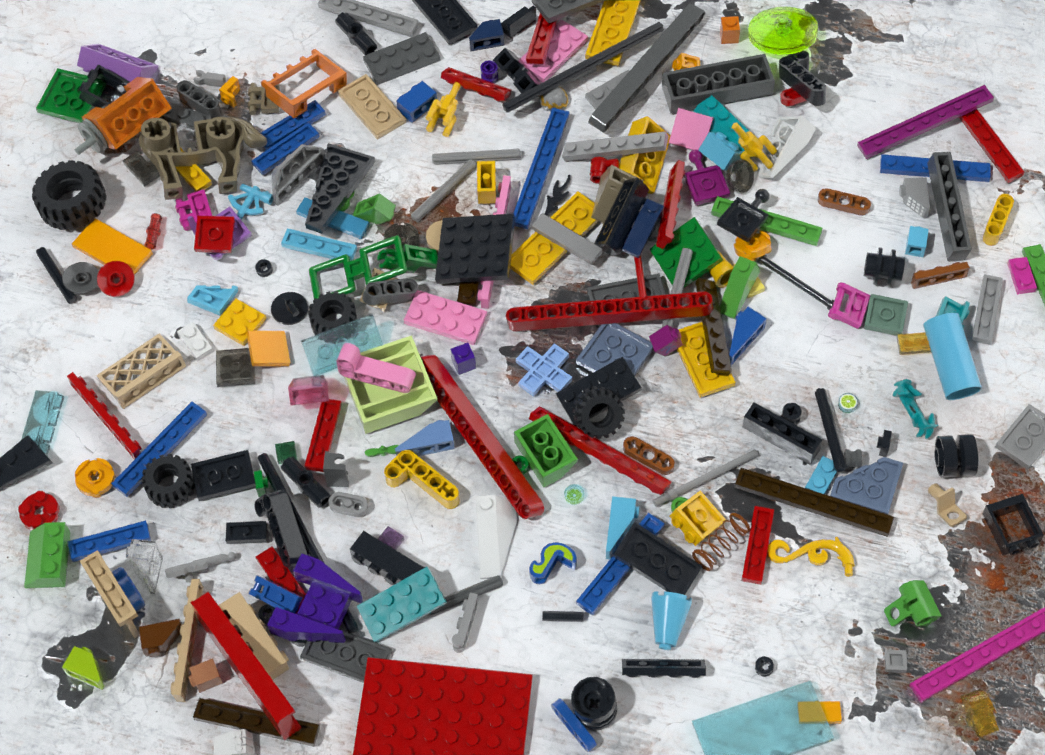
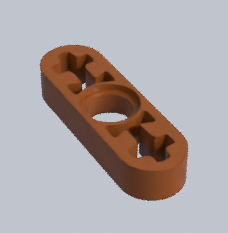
M828 188L820 190L818 194V203L823 207L861 216L868 214L870 211L871 202L866 197ZM846 199L849 201V204L842 205L839 200Z
M630 436L624 440L623 451L626 455L662 475H669L673 472L675 462L671 456L637 437ZM635 444V447L629 449V445ZM651 452L654 454V458L650 460L645 459L643 454ZM669 463V466L662 467V464Z

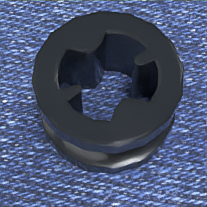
M266 259L259 260L255 265L256 272L260 277H268L273 272L270 261ZM265 266V268L267 267V270L264 271L262 269L261 271V267Z
M766 656L759 657L755 662L756 673L762 677L772 674L774 663L771 658ZM761 663L769 664L767 671H764V669L760 670Z

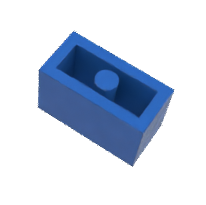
M421 81L396 100L397 109L407 120L413 123L430 109L433 101L437 99V92Z

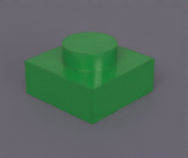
M262 470L254 471L258 497H261L263 494H266L269 483L268 478L263 476Z

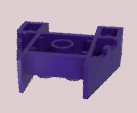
M301 553L293 572L297 581L310 585V588L297 614L278 607L275 608L267 624L269 631L272 635L289 641L308 640L316 642V640L344 643L343 631L338 629L351 601L363 603L361 592L321 560Z

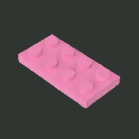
M561 19L555 26L544 64H527V53L520 60L535 78L545 82L588 41V36Z
M417 290L404 318V324L475 345L487 317V311Z

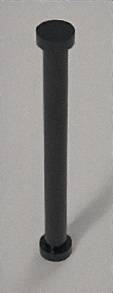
M767 255L758 258V264L765 265L827 306L828 310L832 309L834 300L831 301L766 258Z

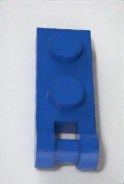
M256 575L255 585L248 594L275 608L278 607L296 614L303 597L260 575Z

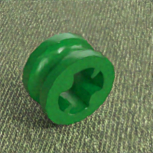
M515 456L512 460L516 466L517 463L521 462L522 468L518 469L524 475L529 468L528 460L524 456Z

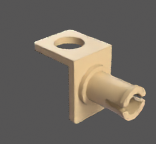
M934 483L928 488V493L937 500V514L950 527L967 519L966 514L955 504V489L953 487L944 491L937 483ZM955 512L959 517L952 520L948 518V514Z

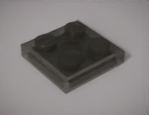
M249 348L216 351L217 387L256 384L255 366H252Z

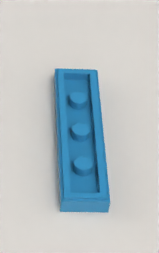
M304 197L296 210L297 215L307 218L313 201ZM339 211L328 225V227L362 239L370 226L368 221Z

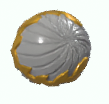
M558 86L539 96V102L546 111L552 110V108L564 110L568 105V96L565 90Z

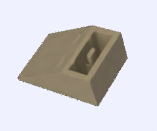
M611 165L601 175L591 218L604 224L624 181L636 177Z

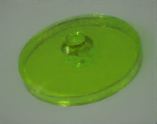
M774 7L764 10L752 18L748 26V37L750 42L763 52L776 55L794 54L809 48L818 37V22L812 14L803 9Z

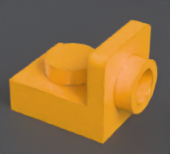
M681 52L674 59L672 68L675 71L700 66V58Z
M232 76L219 89L221 101L233 108L237 106L235 96L240 91L239 81L236 77Z

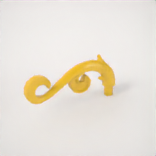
M835 537V541L822 539L809 542L786 557L776 555V550L779 548L784 549L786 553L790 552V547L786 542L777 539L768 545V558L774 563L779 564L792 561L808 553L810 563L821 566L828 560V554L824 549L832 550L839 555L837 559L842 561L845 576H853V567L855 566L853 555L840 542L838 537ZM823 549L820 554L816 553L817 550Z

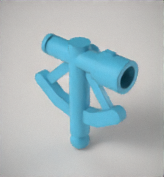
M246 184L240 186V190L246 193L234 197L233 195L228 196L233 208L238 211L237 216L240 219L245 214H263V209L259 207V200L268 205L274 200L273 194H270V192H261L257 186L252 188ZM247 197L242 206L236 202L238 199ZM253 200H255V206H256V208H255V209H249V207H250V205L252 204Z

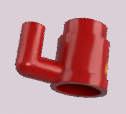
M604 157L592 158L589 174L590 180L593 183L599 184L601 175L608 167L613 165L619 168V160L617 158L607 160Z

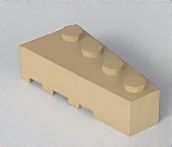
M240 592L219 605L272 680L289 670L287 655L283 650H278L276 647L278 645L272 634L268 635L265 624L261 619L258 620L255 610L251 604L246 602Z

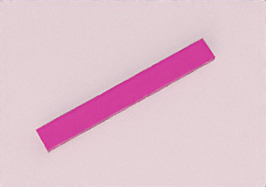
M1045 607L911 682L910 688L922 703L1045 633Z

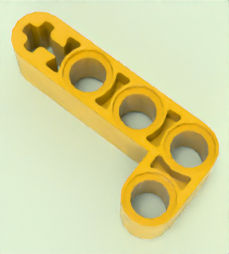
M410 450L401 451L384 469L385 480L390 487H399L409 478L445 508L455 509L459 505L460 499L457 487ZM407 460L411 461V462L408 463V464H404V463H403L404 461H407ZM419 472H425L424 475H417ZM391 474H398L396 477H390ZM433 484H440L438 487H432Z

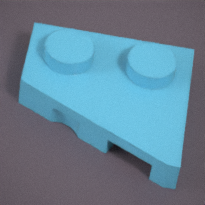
M197 285L187 297V302L220 316L238 293V287L232 286V289H221L220 286L208 287L206 285Z

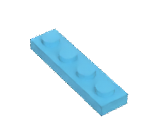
M288 228L281 242L284 248L329 259L347 254L350 257V261H352L357 251V245Z

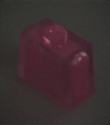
M324 375L293 378L288 386L291 406L329 401V384Z

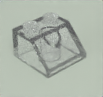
M132 539L130 546L126 549V558H128L130 566H132L135 574L150 594L155 595L163 556L156 541Z

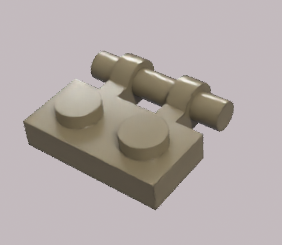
M251 83L248 89V96L250 97V101H248L249 114L255 115L258 108H261L262 114L279 113V106L266 97V89L262 85L257 87L256 83ZM280 83L275 86V88H276L277 90H279V91H280Z

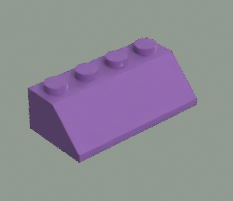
M101 44L81 46L77 66L83 68V71L88 73L91 69L95 70L99 64L129 82L136 77L152 78L159 66Z

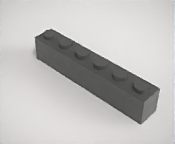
M933 152L927 166L947 261L965 260L972 248L951 152Z

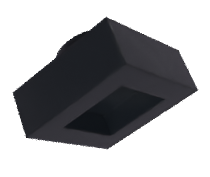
M884 430L882 437L878 436L876 448H880L879 456L887 457L892 431Z

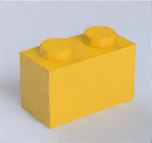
M477 161L478 204L496 202L495 161Z

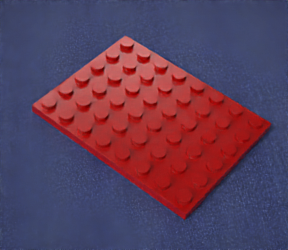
M368 657L353 755H524L533 674Z

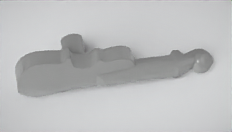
M230 552L228 555L219 554L165 569L166 577L172 578L184 575L186 582H191V579H194L192 572L208 568V565L220 562L225 563L226 560L233 561L236 559V553Z

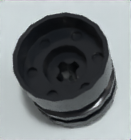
M587 677L580 680L574 686L571 694V703L574 715L583 726L592 731L609 727L617 715L616 696L611 684L599 677Z

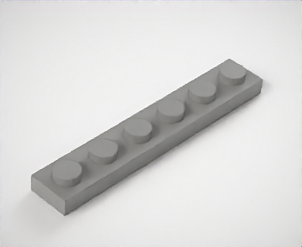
M319 0L318 7L337 14L342 12L348 13L353 19L411 37L419 25L417 19L356 0Z
M667 132L568 142L564 145L562 158L564 161L594 157L665 151L668 134Z

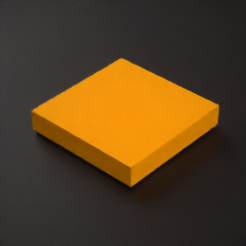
M285 331L247 332L252 366L290 365Z

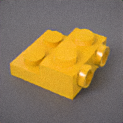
M701 490L669 515L672 525L680 528L684 533L685 540L688 543H693L695 546L706 539L726 520Z

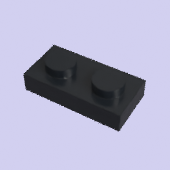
M226 522L225 541L227 544L267 542V522Z

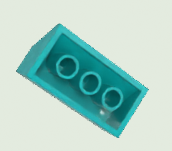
M712 95L697 105L693 112L714 117L710 132L723 133L726 136V140L737 144L740 151H745L738 143L740 137L733 130L732 125L737 122L745 132L749 130ZM741 158L735 168L744 163Z

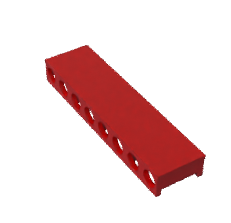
M207 592L196 600L191 601L192 608L202 627L283 740H287L289 736L301 729L300 724L293 716L296 712L210 593Z

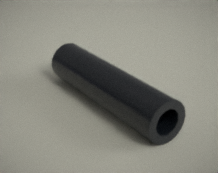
M543 611L542 621L583 622V612Z

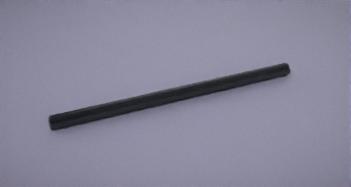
M657 22L502 104L503 110L509 113L664 30L663 24Z
M267 453L259 455L258 461L274 492L279 490L286 491ZM288 495L307 555L324 563ZM348 608L343 618V623L348 633L352 634L358 631V625Z

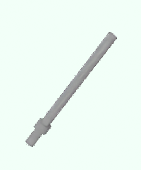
M754 449L675 489L671 488L665 491V494L653 499V504L657 507L667 501L672 502L679 495L758 457V453Z

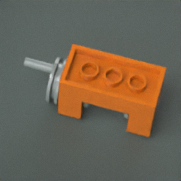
M136 77L124 86L127 91L125 94L107 107H95L82 116L83 121L77 125L85 142L75 148V152L80 155L89 147L97 153H101L106 148L117 149L141 132V126L146 120L160 118L172 109L152 78Z

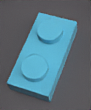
M822 456L805 488L825 494L837 474L833 460Z

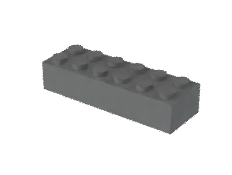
M766 54L662 73V89L670 114L676 113L678 108L685 110L695 109L698 104L711 95L721 104L773 94L775 83Z

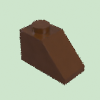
M180 618L139 627L141 648L146 657H158L169 650L180 635L182 624Z

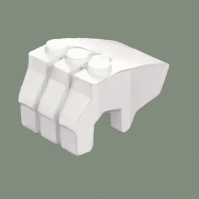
M241 729L214 737V755H254L253 733L246 731V729Z

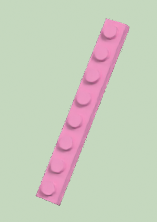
M504 175L503 181L499 182L498 193H500V197H496L495 208H497V212H494L493 215L507 213L511 191V176ZM494 280L481 281L483 287L482 290L479 289L478 301H481V308L489 309Z

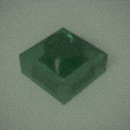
M294 441L275 444L278 465L283 464L284 460L288 457L294 456L297 459Z

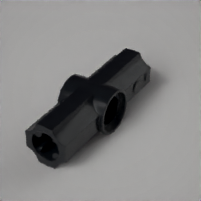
M340 13L335 19V23L349 37L350 43L357 46L364 55L375 52L377 44L366 34L363 26L355 22L348 13Z
M294 456L284 460L280 466L281 470L298 486L299 491L305 494L318 508L327 505L331 495L314 478L312 472L306 470ZM306 480L310 481L307 484H302Z

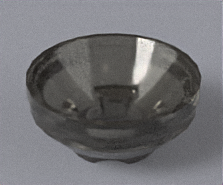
M739 159L733 161L728 166L725 178L733 191L744 193L750 190L753 185L754 171L748 161ZM732 172L736 174L735 181L731 178Z

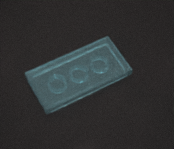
M372 314L301 340L314 377L338 368L336 361L344 343H351L357 346L360 353L383 345Z

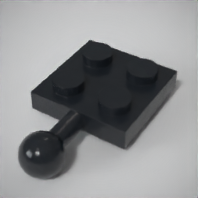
M759 189L755 193V200L751 204L737 197L718 219L717 225L742 240L749 242L768 219L769 214L758 209V206L769 200V192L766 189Z

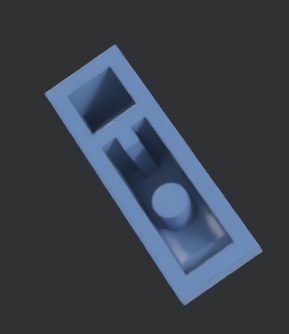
M438 420L427 425L396 447V456L403 450H410L417 456L453 450L454 440L449 420Z

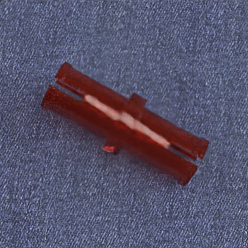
M157 213L151 214L150 224L146 229L147 237L144 246L151 250L156 248L157 239L161 234L162 216Z

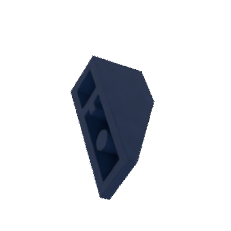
M650 199L646 200L622 248L623 252L636 258L640 257L661 219L663 205Z

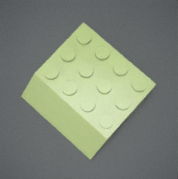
M412 335L360 353L361 356L413 370L416 373V377L409 393H402L344 377L365 434L420 416L437 401V396Z

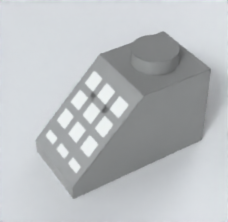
M904 178L903 185L899 187V194L903 196V203L922 218H927L930 210L927 178Z

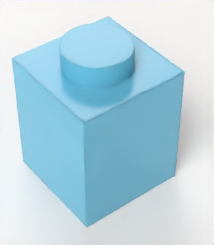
M910 226L905 249L906 255L924 257L929 229L920 226Z

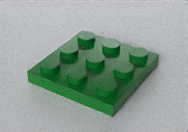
M57 68L36 107L37 113L81 123L83 121L82 116L95 108L79 99L81 93L79 88L83 81L87 82V75ZM97 78L89 92L100 97L107 84Z
M695 217L673 231L674 238L670 244L667 243L663 249L657 247L656 244L649 248L672 286L682 249L692 250V257L683 289L723 261V258Z

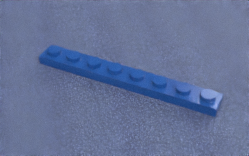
M556 108L551 110L514 210L516 227L528 229L566 127L569 111Z

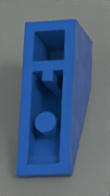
M749 306L744 311H740L735 318L736 325L729 353L731 366L765 329L767 318Z

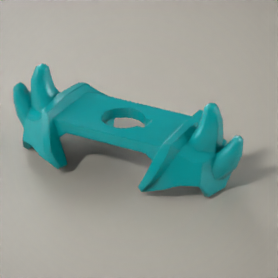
M903 379L897 381L894 386H898V388L893 392L892 396L900 398L912 419L913 426L919 428L916 437L925 435V439H928L933 434L934 428L938 426V424H935L934 414L931 413L929 418L925 419L914 401V397L921 396L922 393L911 385V380ZM910 406L914 408L916 413L911 410Z

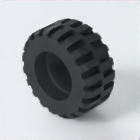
M68 160L66 163L62 161L58 162V165L49 166V169L47 171L44 170L41 173V177L36 179V185H33L32 199L41 218L46 224L60 230L68 228L69 230H76V227L82 228L88 222L92 223L94 218L101 214L107 198L105 188L96 170L89 164L81 161ZM81 190L71 199L58 201L63 194L69 191Z

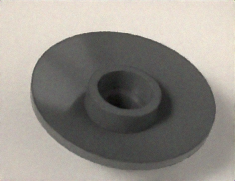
M74 263L64 271L62 276L63 284L66 289L73 293L82 294L90 292L98 285L97 275L99 270L91 263Z

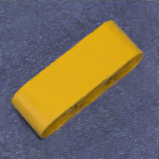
M1001 194L997 198L982 238L983 242L989 246L998 244L1014 204V199L1011 195Z

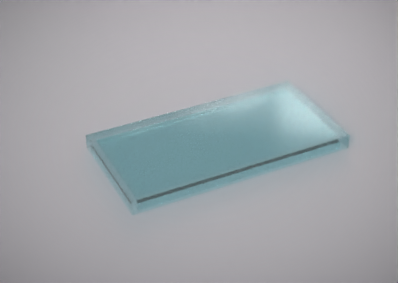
M811 681L692 721L704 755H793L834 741L833 733Z

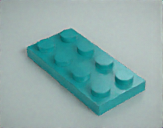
M427 566L357 605V608L373 641L377 643L445 605L447 602L430 568Z

